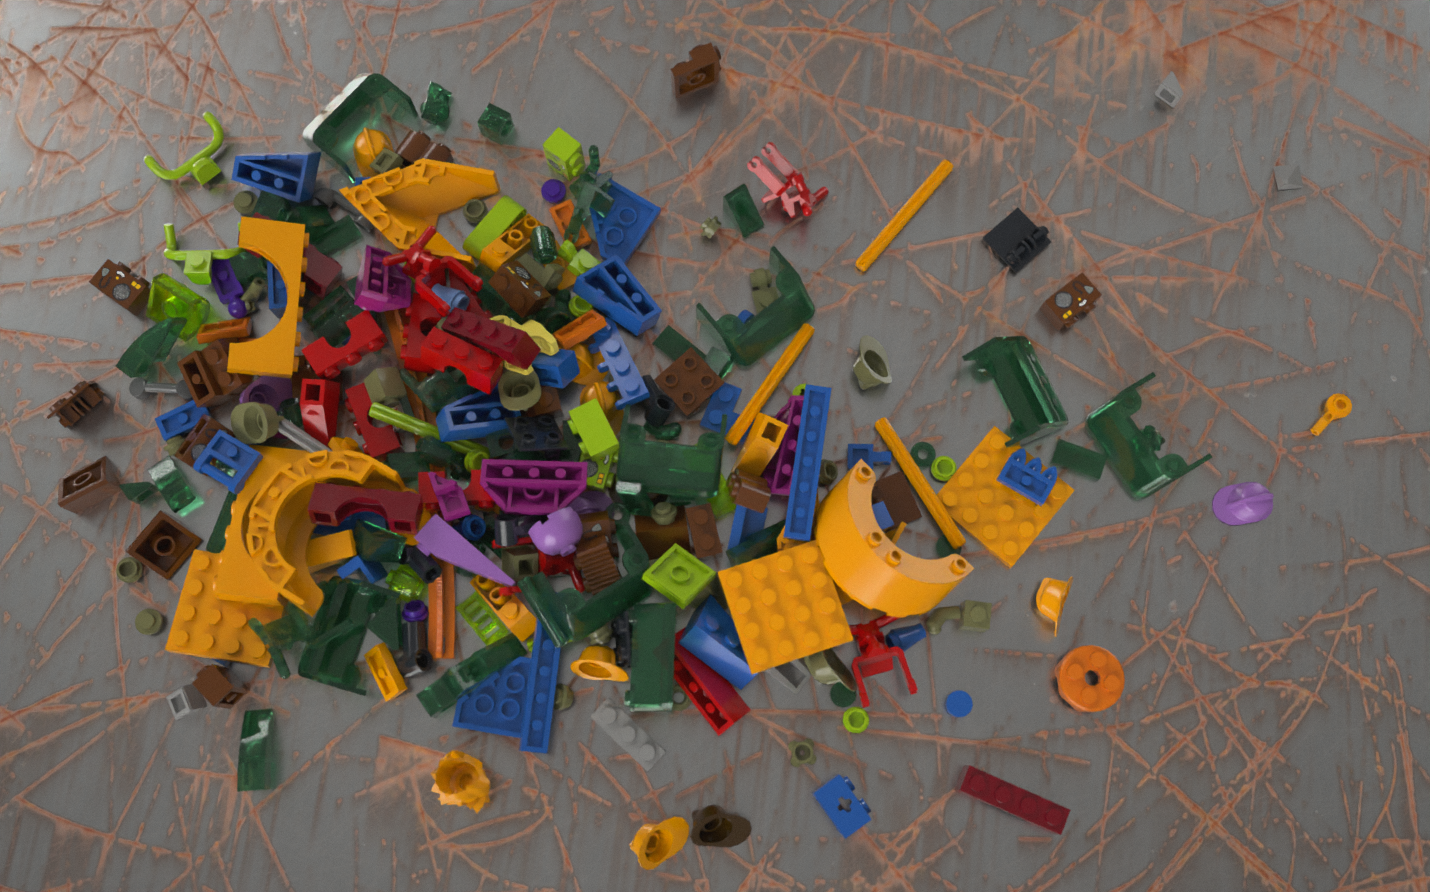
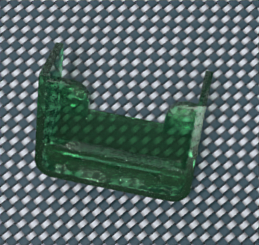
M358 74L303 131V139L308 147L314 152H321V157L352 183L355 182V177L348 165L331 150L338 142V133L372 98H380L386 94L414 118L418 116L412 99L382 74Z
M775 246L770 248L769 263L778 272L776 287L782 296L747 323L743 324L733 314H726L715 321L701 303L696 305V318L739 368L747 369L752 367L800 330L804 323H809L814 317L815 306L800 275Z
M994 337L962 356L964 361L975 360L976 369L981 375H985L988 378L993 377L1014 419L1010 423L1008 431L1011 440L1005 443L1007 448L1024 445L1068 425V416L1033 346L1026 337Z
M1154 372L1116 394L1092 411L1085 419L1086 430L1129 494L1138 500L1150 497L1213 458L1209 453L1188 466L1184 459L1177 454H1167L1159 459L1130 416L1141 408L1142 400L1137 391L1145 387L1156 377Z
M626 404L619 438L616 470L618 486L625 490L697 498H712L716 496L720 487L728 415L722 414L720 433L707 432L702 434L698 438L697 446L647 441L646 430L641 425L630 423L631 404Z
M626 519L615 525V535L625 549L622 555V564L628 574L585 601L582 594L574 588H566L556 594L543 571L529 578L563 635L569 640L577 641L583 639L622 612L648 597L653 591V587L642 580L643 573L650 568L648 554Z
M336 575L331 577L324 591V601L317 611L298 665V675L365 696L366 690L356 688L362 677L359 666L354 664L371 614L377 615L385 609L387 596L399 598L400 593L363 580L347 577L342 579Z
M676 602L634 604V610L629 609L628 622L629 626H633L631 682L630 690H625V706H630L632 714L674 715L676 615H678Z

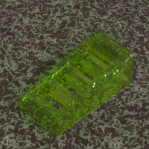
M476 590L455 607L488 648L509 632ZM477 600L479 605L468 613L465 609ZM484 609L486 612L474 621L472 617ZM491 617L492 621L483 629H480L479 625ZM497 625L499 629L487 638L485 634Z

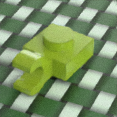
M565 240L556 253L559 257L570 263L566 269L577 277L601 263L583 248L578 253L573 243L569 240Z

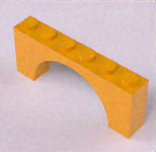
M241 216L239 247L262 255L276 267L285 283L287 306L279 323L266 335L249 342L230 343L227 372L291 378L293 372H298L299 357H294L295 347H300L301 332H296L297 322H302L303 307H298L299 297H304L305 282H300L301 272L306 273L307 258L302 257L303 248H308L309 233H305V224Z
M250 444L249 447L261 453L263 458L245 481V486L237 495L236 501L232 503V519L230 525L225 530L226 544L224 550H221L219 555L220 569L218 575H215L213 579V590L218 597L224 600L284 606L286 597L272 588L262 578L249 554L246 536L250 521L249 513L257 494L267 480L287 463L292 464L305 458L306 454L310 452Z

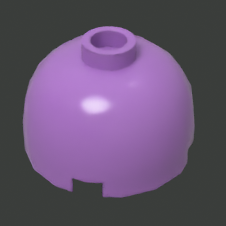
M566 507L547 515L549 520L543 525L538 521L528 532L540 551L548 555L561 553L562 557L576 550L575 545L580 541L583 534V525L576 510L572 509V507Z

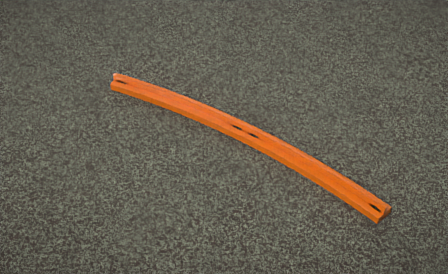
M406 308L384 311L403 384L414 416L419 420L437 426V411L429 374L403 370L404 360L400 359L401 345L407 344V338H402L404 323H409L410 319L405 317ZM414 434L419 472L445 471L447 475L443 445ZM432 453H434L435 466L433 465ZM442 511L430 512L431 517L436 513L445 521ZM452 521L447 522L452 527ZM431 553V557L442 568V573L433 583L428 584V651L433 659H456L455 565L438 559ZM443 638H445V653H443Z

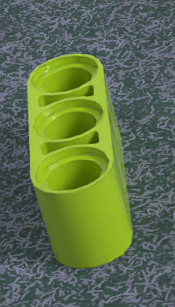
M508 195L503 196L465 239L462 249L480 261L482 249L526 216L527 210Z

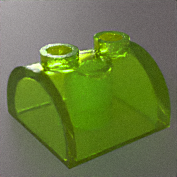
M166 273L154 276L146 316L183 341L190 340L198 333L201 324H204L210 312L209 301Z

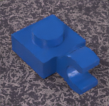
M848 444L847 471L860 459L872 470L873 464L891 465V452H873L874 444Z

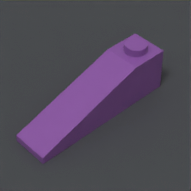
M436 513L418 534L414 536L419 542L416 547L427 557L432 553L438 559L507 587L516 586L515 581Z

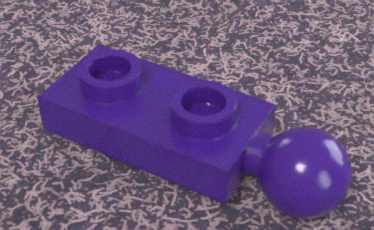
M213 259L211 281L220 302L223 305L229 303L228 312L232 317H245L248 311L246 310L245 302L239 299L244 295L245 290L232 260Z

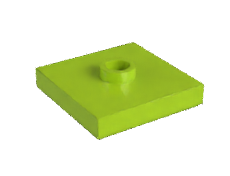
M675 543L643 573L642 580L684 609L715 578L717 572Z

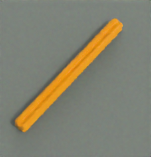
M947 159L942 160L856 260L855 265L858 269L864 272L870 267L953 170L954 166Z
M808 323L802 325L726 434L725 439L732 445L738 444L758 412H760L814 334L815 329L813 326H810Z
M883 417L876 421L875 428L953 549H958L965 545L966 540L888 419Z

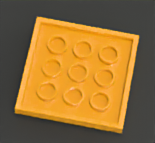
M994 426L938 492L937 496L956 525L1007 567L1011 568L1075 490L1057 476L1056 483L1046 501L1040 506L998 482L996 479L1008 458L1015 451L1023 448ZM1026 450V461L1024 465H1026L1029 461L1034 459V457L1031 454H1029ZM1043 464L1040 474H1042L1046 469H1048Z
M817 539L717 572L751 675L854 640L832 577L823 564L825 558L821 548L817 547Z
M194 549L165 650L173 653L271 668L289 600L285 598L284 606L221 599L213 590V579L215 575H218L220 569V553Z

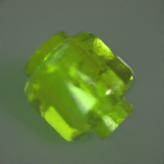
M400 565L396 570L391 569L385 580V583L389 585L388 594L404 602H411L413 599L418 600L425 585L424 581L407 565Z

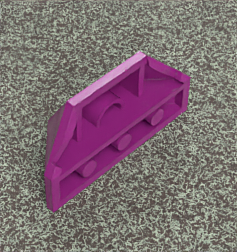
M366 245L356 280L355 305L367 311L374 310L377 312L410 306L411 278L402 272V267L399 264L387 267L382 263L384 257L392 255L391 252Z
M792 395L788 399V403L774 416V419L789 426L777 451L761 473L763 478L767 479V486L771 489V494L790 495L804 396Z
M482 459L480 485L505 514L549 515L557 510L568 507L586 489L588 462Z

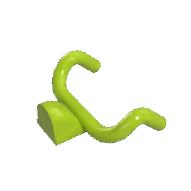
M206 111L203 113V119L213 130V141L174 170L164 169L156 162L152 155L144 157L145 164L160 178L175 180L191 172L199 183L204 185L221 172V169L210 157L222 146L224 133L221 124L211 112Z
M238 222V231H240L241 222ZM174 224L163 225L166 239L164 256L169 260H185L184 275L195 284L207 285L211 283L213 259L237 258L248 253V251L240 247L218 250L176 251L177 243Z

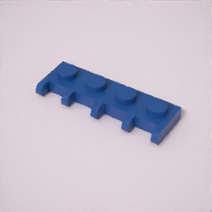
M608 316L605 318L607 325L592 334L596 343L591 344L588 350L591 354L601 352L605 362L600 363L597 369L600 373L610 371L614 381L607 384L606 387L608 392L619 390L623 399L618 400L615 406L617 410H622L649 398L650 395L614 320Z

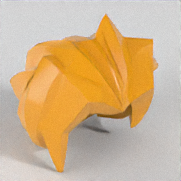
M458 750L448 752L440 759L438 768L430 773L435 780L431 791L440 794L437 800H441V805L457 804L458 807L466 805L470 809L473 808L477 814L484 802L489 803L490 801L488 795L490 781L483 769L482 762Z

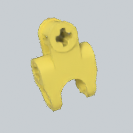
M505 315L490 318L491 320L526 331L540 347L539 353L552 356L559 351L556 339L543 325L535 320L529 319L523 325H520ZM492 352L493 355H495V356L501 358V357L498 356L496 353ZM503 359V367L510 371L523 375H529L534 371L532 365L525 370L511 365Z

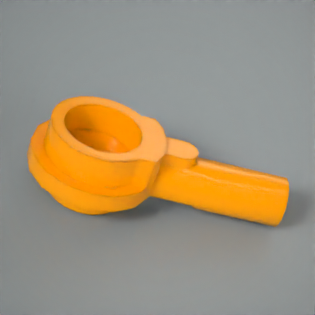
M1340 393L1331 395L1326 401L1325 414L1315 423L1310 431L1314 435L1319 436L1333 419L1344 418L1349 415L1352 410L1350 399Z

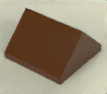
M105 455L59 479L58 505L61 508L77 514L123 490L108 457Z
M685 505L675 506L677 509L675 520L667 525L657 524L651 516V510L634 512L641 563L660 558L675 543L691 554Z
M160 510L126 549V553L168 580L202 539L174 516Z

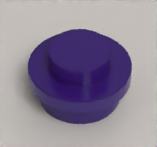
M550 179L543 184L541 193L547 202L558 203L565 197L566 189L560 180Z
M411 600L403 606L402 618L407 622H421L428 616V608L421 600Z

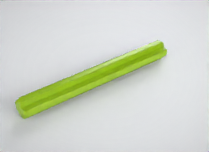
M373 402L371 405L369 416L463 454H467L472 449H481L490 458L492 449L469 439L441 443L437 426L377 402Z

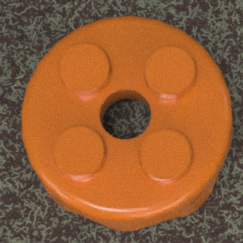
M1085 645L1072 649L1061 659L1055 668L1054 673L1058 682L1059 695L1073 709L1080 712L1105 710L1117 702L1124 690L1125 676L1121 663L1115 655L1100 646ZM1088 671H1093L1097 674L1098 682L1094 686L1088 685L1085 681V674Z

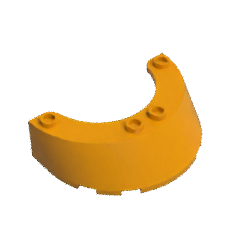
M316 451L306 454L305 458L292 464L287 463L263 485L249 513L250 521L248 533H246L247 546L258 573L272 588L311 617L315 615L324 601V594L311 577L307 564L308 543L318 525L311 523L307 510L315 482H331L343 486L358 485L371 489L385 488L398 492H403L405 489V485L397 471L368 455L356 451Z
M860 459L827 493L818 507L816 513L818 515L817 526L814 530L817 547L821 548L825 558L823 564L841 589L868 609L876 608L886 612L887 616L893 617L922 615L936 607L975 568L958 554H951L936 560H927L912 556L893 544L879 527L872 510L871 495L874 483L876 482V475Z

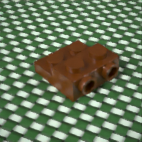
M710 42L705 45L695 46L689 51L688 62H679L670 69L671 89L675 99L719 81V71H721L719 60H721V54L716 45L713 46Z

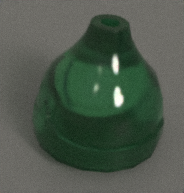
M552 306L540 309L536 313L537 317L535 319L551 335L573 321L568 312L559 307Z

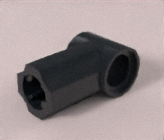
M643 375L642 379L650 395L649 398L642 400L646 408L644 418L651 426L662 427L675 409V402L668 395L661 393L651 375Z
M497 514L495 516V543L499 546L516 545L519 542V538L529 536L528 532L535 523L540 521L543 525L546 520L543 515Z
M403 542L396 544L394 552L397 562L400 565L408 564L425 584L433 583L435 579L441 576L442 568L431 555L427 557L416 545H408Z
M416 621L402 624L403 655L398 659L397 665L400 673L408 678L429 671L433 666V658L426 649L424 622Z

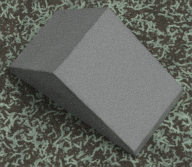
M798 660L765 670L795 695L798 694L811 677V673Z

